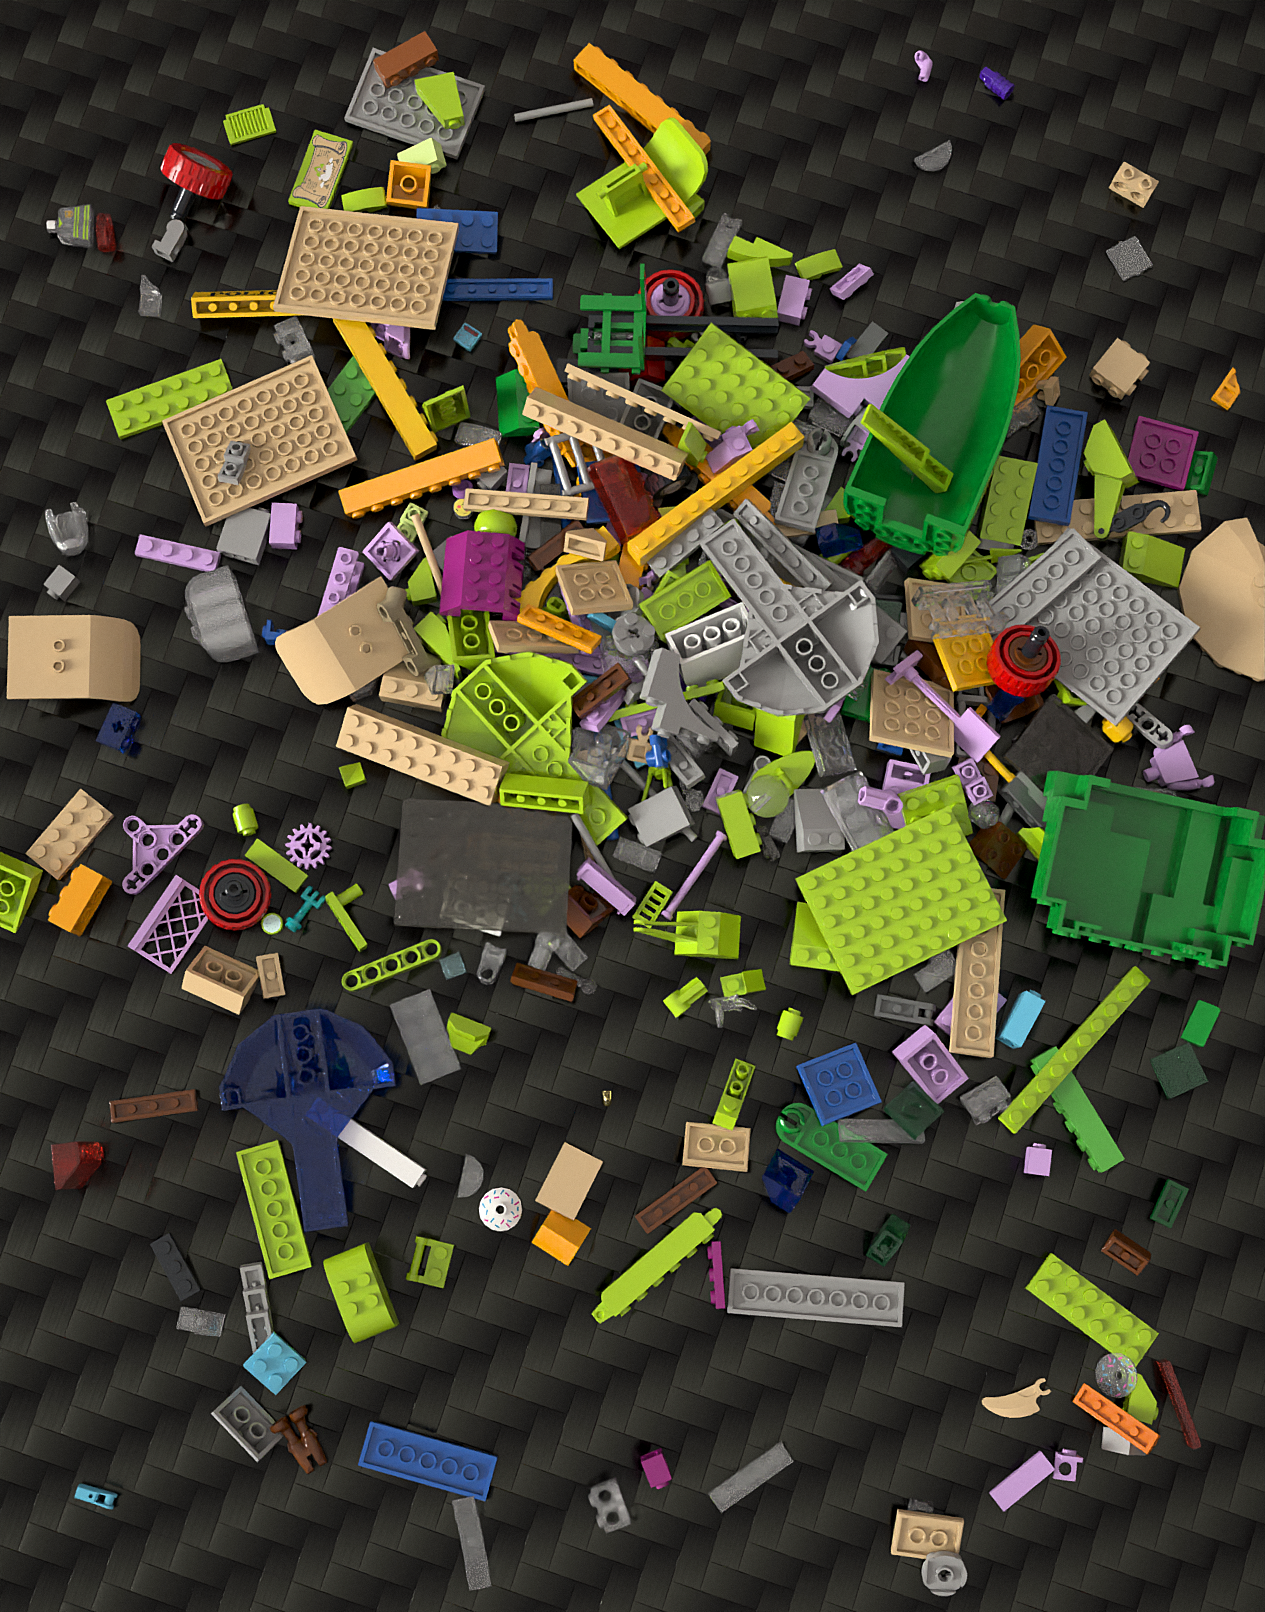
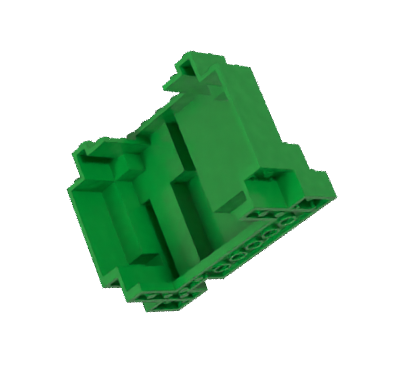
M1048 771L1043 796L1047 797L1042 819L1047 824L1031 898L1037 899L1036 903L1051 906L1046 927L1053 929L1052 933L1081 939V935L1089 936L1088 941L1101 943L1103 939L1110 941V946L1122 948L1123 944H1125V949L1143 952V949H1149L1152 955L1164 957V953L1172 954L1171 959L1184 961L1185 957L1199 960L1198 965L1218 969L1219 965L1227 967L1231 945L1245 948L1246 944H1254L1265 893V840L1261 839L1265 816L1259 815L1257 811L1244 808L1221 807L1112 783L1111 779L1093 775H1075L1061 771Z

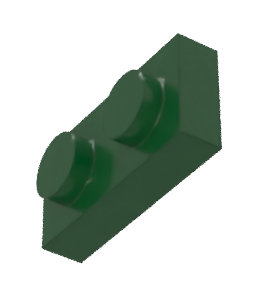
M1167 1179L1150 1219L1168 1228H1172L1189 1189Z

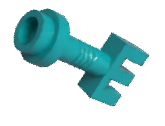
M310 885L301 895V898L305 901L301 909L293 918L288 917L286 919L287 923L285 926L293 932L301 929L302 926L299 923L312 906L319 910L325 902L324 895L316 901L320 894L317 890L312 896H309L313 890V887Z

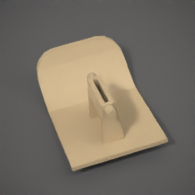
M381 576L313 620L286 631L276 638L275 647L279 656L300 690L312 702L319 705L341 699L359 690L403 661L402 658L409 654L393 622H384L377 610V604L385 600L388 589Z
M97 615L9 616L7 699L91 698L119 702L133 701L136 699L140 689L141 644L137 628L133 623L124 619Z

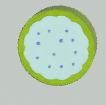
M269 913L263 917L261 926L267 934L276 935L282 931L284 923L279 915Z

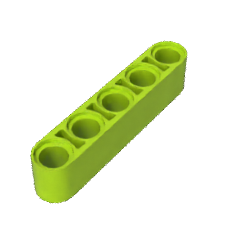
M426 940L345 973L342 977V985L350 992L360 991L437 960L442 955V947L436 940ZM432 944L436 945L438 948L436 954L428 955L427 947ZM412 952L417 953V961L408 963V954ZM392 960L397 961V969L388 971L387 964ZM372 968H376L378 971L375 979L367 977L368 971ZM352 976H356L358 979L355 987H349L347 984L348 979Z

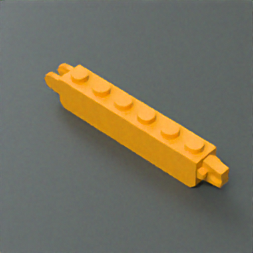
M516 319L508 328L511 342L508 345L511 355L518 364L519 373L525 379L529 394L535 387H538L568 400L539 334L534 331L528 332L523 321ZM544 424L550 436L563 433ZM578 439L581 448L585 442ZM570 441L558 443L561 455H565L571 467H576L577 463Z
M667 422L662 430V435L666 438L669 445L678 448L685 430L682 427L679 428ZM707 444L705 451L709 454L713 448ZM706 458L703 463L699 462L697 467L686 463L689 471L693 470L698 474V479L704 485L721 474L713 475ZM753 485L726 503L735 512L745 499H749L776 526V523H774L775 518L770 514L771 502Z

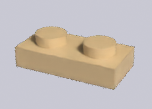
M278 953L257 956L256 961L263 999L284 996L285 990Z

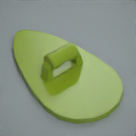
M813 751L794 752L760 768L753 775L750 782V792L753 798L764 806H776L783 803L810 774L816 760L815 753Z

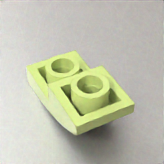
M410 502L401 516L397 528L413 544L418 534L411 516L419 513L424 524L428 511Z

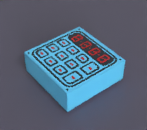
M464 323L453 339L471 352L482 337V333Z

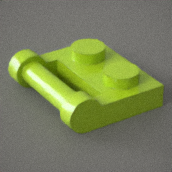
M416 1236L415 1243L417 1244L410 1272H407L406 1279L444 1288L454 1245ZM427 1245L431 1246L425 1274L422 1276L418 1275L424 1247Z

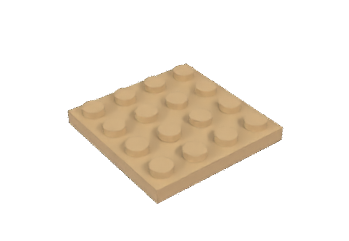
M874 669L871 673L869 741L951 758L954 754V722L913 682H909L904 676L890 685L885 678L891 673ZM924 680L954 709V692L934 682Z

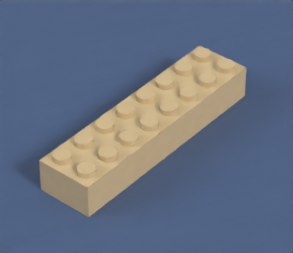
M358 704L347 708L336 747L489 806L498 801L499 788L510 763Z

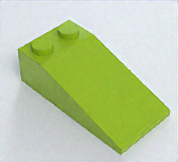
M463 385L449 390L438 397L431 398L422 404L423 413L434 433L470 418Z

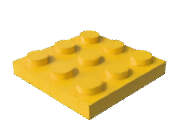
M986 623L939 630L931 634L953 692L995 684L990 677L986 664L987 654L993 643Z

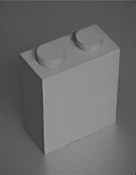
M249 507L227 517L216 548L221 555L259 565L270 534V511L264 508L256 510Z
M671 786L628 809L630 813L628 815L629 820L633 826L637 827L639 832L638 838L646 847H652L695 824L677 786Z

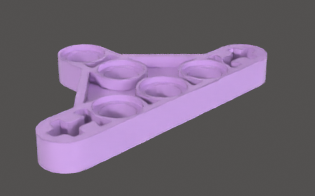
M191 814L186 816L178 825H146L136 816L127 817L124 820L123 828L133 839V870L123 880L122 886L124 891L131 895L139 894L202 831L204 825L202 819L197 815ZM132 820H137L139 828L136 831H130L128 824ZM190 820H192V821L198 820V821L196 822V825H197L198 827H197L196 829L190 828V829L187 831L188 833L191 834V835L188 837L187 834H186L185 832H183L181 829L184 828L185 830H187V829L190 827V824H189V821H190ZM176 834H182L184 837L180 845H174L173 837ZM152 835L154 842L150 846H145L143 844L144 836ZM161 849L168 850L169 855L165 860H159L157 856ZM146 864H151L154 868L153 873L148 876L144 875L143 867ZM137 873L145 879L144 882L140 879L136 882V889H128L130 887L129 881L135 882L139 878L136 876Z

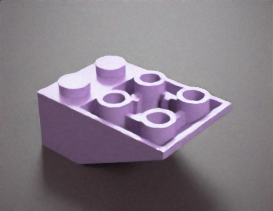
M890 759L887 763L882 790L891 789L898 794L928 784L930 774L923 775L916 764ZM878 809L876 825L895 829L905 827L902 811L896 815H889L886 811Z

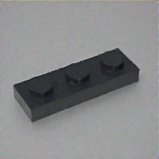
M171 1233L150 1244L180 1301L202 1290Z

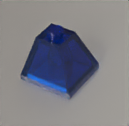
M777 1148L762 1176L771 1202L791 1213L801 1199L814 1171Z

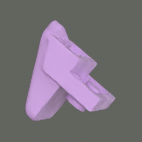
M371 323L376 337L384 341V348L388 353L401 360L402 358L410 359V327Z

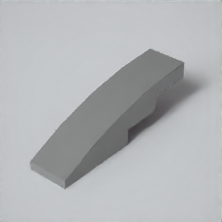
M262 1262L240 1266L244 1288L243 1296L247 1312L246 1320L253 1354L273 1333L270 1303Z

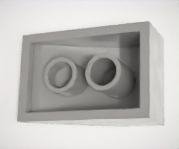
M835 788L794 789L797 853L837 852L844 850V827Z

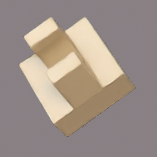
M1050 376L1049 380L1038 381L1036 388L1044 391H1040L1037 397L1040 400H1044L1046 405L1054 406L1060 395L1059 378Z

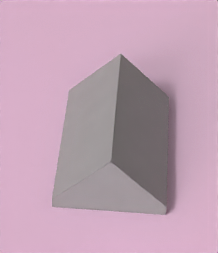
M242 1386L211 1413L257 1462L284 1436L281 1433L274 1434L270 1431L269 1427L275 1421Z

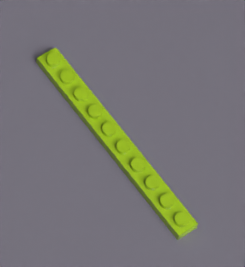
M1134 966L998 1117L1013 1134L1018 1132L1149 984L1151 980L1139 968Z

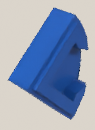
M850 337L844 341L836 354V358L842 361L857 339Z

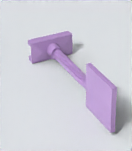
M916 650L893 668L894 672L888 675L885 680L892 685L904 676L909 682H913L954 722V741L978 763L1001 736L971 707L960 716L918 675L919 672L914 667L923 655Z

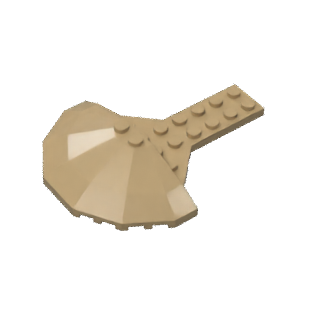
M1247 518L1229 520L1222 523L1191 551L1188 564L1183 573L1184 575L1177 589L1181 611L1184 616L1200 627V631L1193 639L1200 645L1199 648L1214 660L1213 662L1216 666L1225 667L1235 671L1234 673L1246 675L1258 682L1265 681V546L1257 541Z

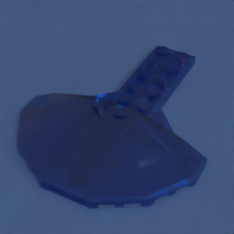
M323 1008L273 1015L237 1045L227 1072L219 1086L222 1111L245 1108L293 1145L304 1232L348 1226L337 1138L374 1089L396 1086L393 1061L364 1026Z

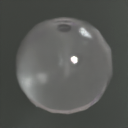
M771 774L760 775L753 779L747 787L748 807L757 816L764 818L777 816L788 805V787L778 776Z

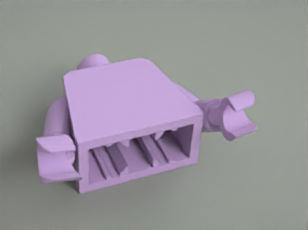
M1184 725L1179 728V732L1173 733V743L1169 748L1160 749L1156 747L1153 752L1154 757L1150 759L1152 767L1143 770V775L1147 782L1157 779L1161 787L1167 786L1170 790L1188 791L1201 788V786L1206 788L1214 785L1213 775L1202 780L1196 779L1199 776L1182 740L1183 736L1194 733L1190 725Z

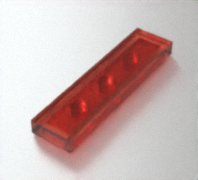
M1166 1359L1159 1360L1157 1363L1188 1447L1192 1449L1199 1448L1201 1443L1171 1362Z

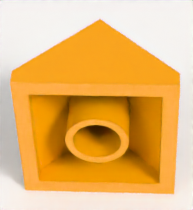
M551 1210L532 1243L568 1266L591 1228L576 1218L573 1221Z

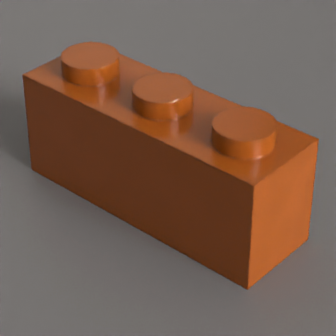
M424 31L375 58L373 62L376 72L388 89L399 85L402 80L409 76L417 75L425 67L433 66L439 60L436 47Z

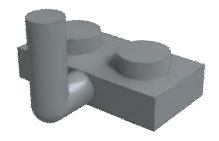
M641 658L637 659L634 664L644 675V678L639 683L633 682L627 687V692L623 698L627 705L640 699L648 667Z

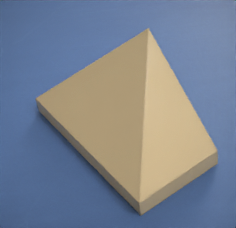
M594 528L567 531L564 552L604 561L607 541Z

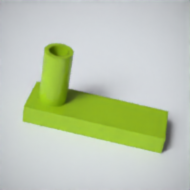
M355 884L337 896L333 892L325 896V901L358 951L362 952L367 948V943L343 908L351 901L363 895L358 884Z

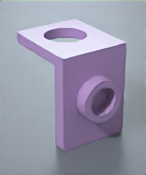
M1063 1449V1452L1055 1451L1053 1478L1075 1482L1077 1462L1083 1463V1458L1076 1454L1075 1450ZM1063 1462H1068L1071 1465V1472L1068 1475H1062L1059 1472V1466Z

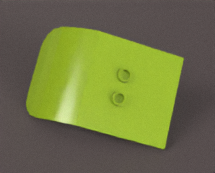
M669 117L660 124L652 139L643 150L683 203L687 205L704 183L708 173V163L701 147L679 121ZM624 162L576 194L578 199L619 249L667 219L666 215L647 191L642 175L648 169L645 162L638 166L633 164L630 167Z

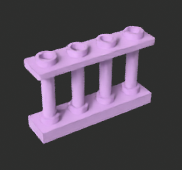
M343 547L338 548L318 616L357 592L365 566L364 563L357 561L359 556L357 551Z

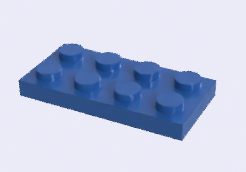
M417 208V219L459 224L454 252L497 254L498 212Z

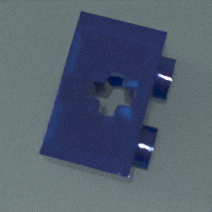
M113 703L96 741L105 747L124 754L125 750H128L131 746V736L134 730L136 731L140 726L141 716L131 709ZM118 727H119V728L124 727V730H123V731H121V730L117 731V728H118Z

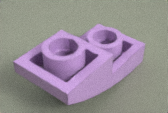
M972 757L952 767L955 774L960 777L961 785L973 805L993 796L985 777L981 776Z

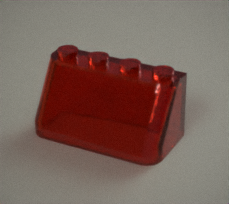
M613 455L592 463L586 471L621 545H624L662 516L658 510H655L652 504L654 502L653 497L649 491H646L643 485L645 484L644 478L640 472H637L634 466L636 464Z

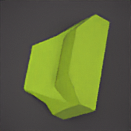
M1040 827L1022 828L1015 835L1027 845V849L1039 861L1045 832Z
M451 1013L446 1029L450 1037V1046L472 1055L479 1047L487 1044L491 1027Z

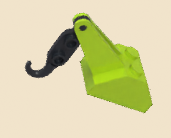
M1104 419L1093 425L1084 451L1086 460L1083 462L1092 476H1095V536L1099 540H1106L1111 532L1122 533L1143 522L1158 507L1163 508L1165 511V515L1160 522L1164 523L1168 520L1171 510L1168 503L1163 500L1134 504L1117 513L1125 488H1129L1139 483L1107 421Z

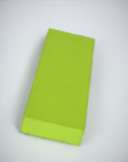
M258 838L245 854L247 858L295 893H297L309 877Z

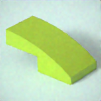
M383 187L362 189L341 195L344 211H367L371 213L387 207Z
M835 249L812 255L795 263L801 279L806 280L818 279L822 274L840 271L843 267Z

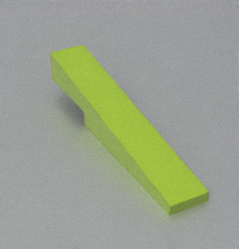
M868 404L860 423L935 493L946 492L954 474L929 455L930 449L873 404Z

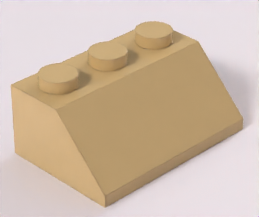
M400 662L383 674L379 697L381 701L443 712L451 671L441 669L436 673L424 671L420 675L414 676L408 670L406 664Z
M204 946L186 969L182 989L239 1015L249 1002L260 978L257 969Z

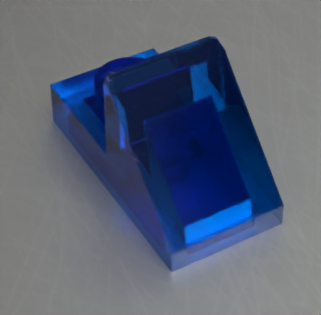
M1000 688L986 708L1002 722L1008 717L1014 707L1025 699L1011 695Z

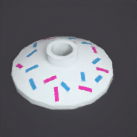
M502 1187L492 1189L484 1195L480 1202V1218L492 1230H509L521 1218V1201L517 1194L510 1189ZM499 1205H502L504 1207V1212L502 1214H499L496 1211V1208Z

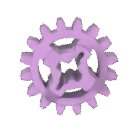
M311 823L308 824V828L301 824L300 831L293 829L295 835H288L291 843L285 844L286 847L290 848L286 854L288 856L293 855L290 861L292 863L298 861L297 867L299 868L304 864L306 870H309L310 865L317 869V863L325 864L324 857L330 858L327 851L332 850V847L327 844L331 842V839L325 838L327 835L325 830L320 833V826L317 825L313 829ZM314 834L321 838L322 843L315 841ZM302 835H304V837L300 841H297ZM310 842L313 845V848H310L309 851H307L304 848V846H308ZM295 850L303 853V859L298 857ZM318 852H321L318 857L313 859V856H315Z

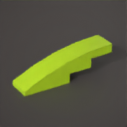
M905 347L843 360L826 365L825 369L847 378L862 379L875 377L895 367L906 356Z

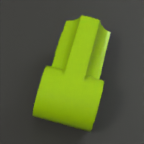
M696 977L682 989L676 990L669 995L663 1002L675 1018H677L708 991Z

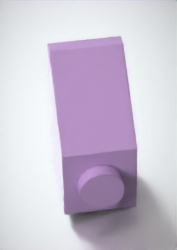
M743 432L724 440L707 454L705 458L713 475L727 470L752 451V448Z

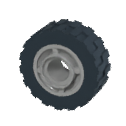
M685 463L675 481L654 473L646 480L645 485L652 498L657 500L681 490L691 482L693 476Z

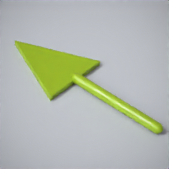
M990 548V555L966 559L963 564L991 559V564L1022 550Z

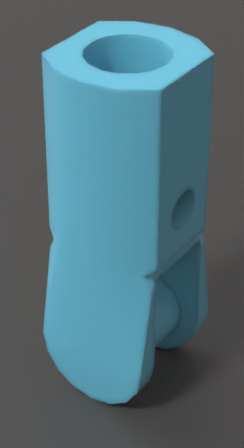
M82 1483L78 1485L75 1493V1498L107 1509L114 1508L112 1504L114 1498L118 1496L114 1492ZM101 1494L106 1496L104 1502L99 1501Z

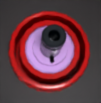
M662 270L646 279V315L703 316V293L699 284L688 274L678 270ZM646 331L650 336L667 342L671 337L682 340L692 334V332Z

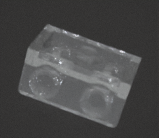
M997 1075L960 1097L961 1102L972 1116L975 1125L988 1122L993 1115L998 1112H1004L1012 1103L1011 1095Z

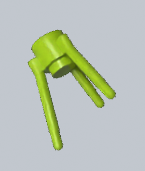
M669 765L668 768L664 769L648 767V777L642 801L647 798L653 775H655L656 779L663 780L665 789L673 786Z

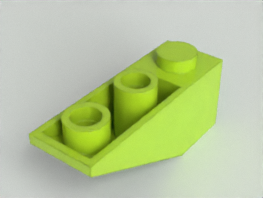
M735 1058L712 1122L713 1124L733 1131L755 1069L754 1065Z

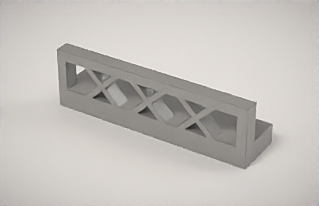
M531 462L527 493L549 495L552 470L539 469L538 463ZM523 515L519 540L525 543V549L536 550L541 546L546 517Z

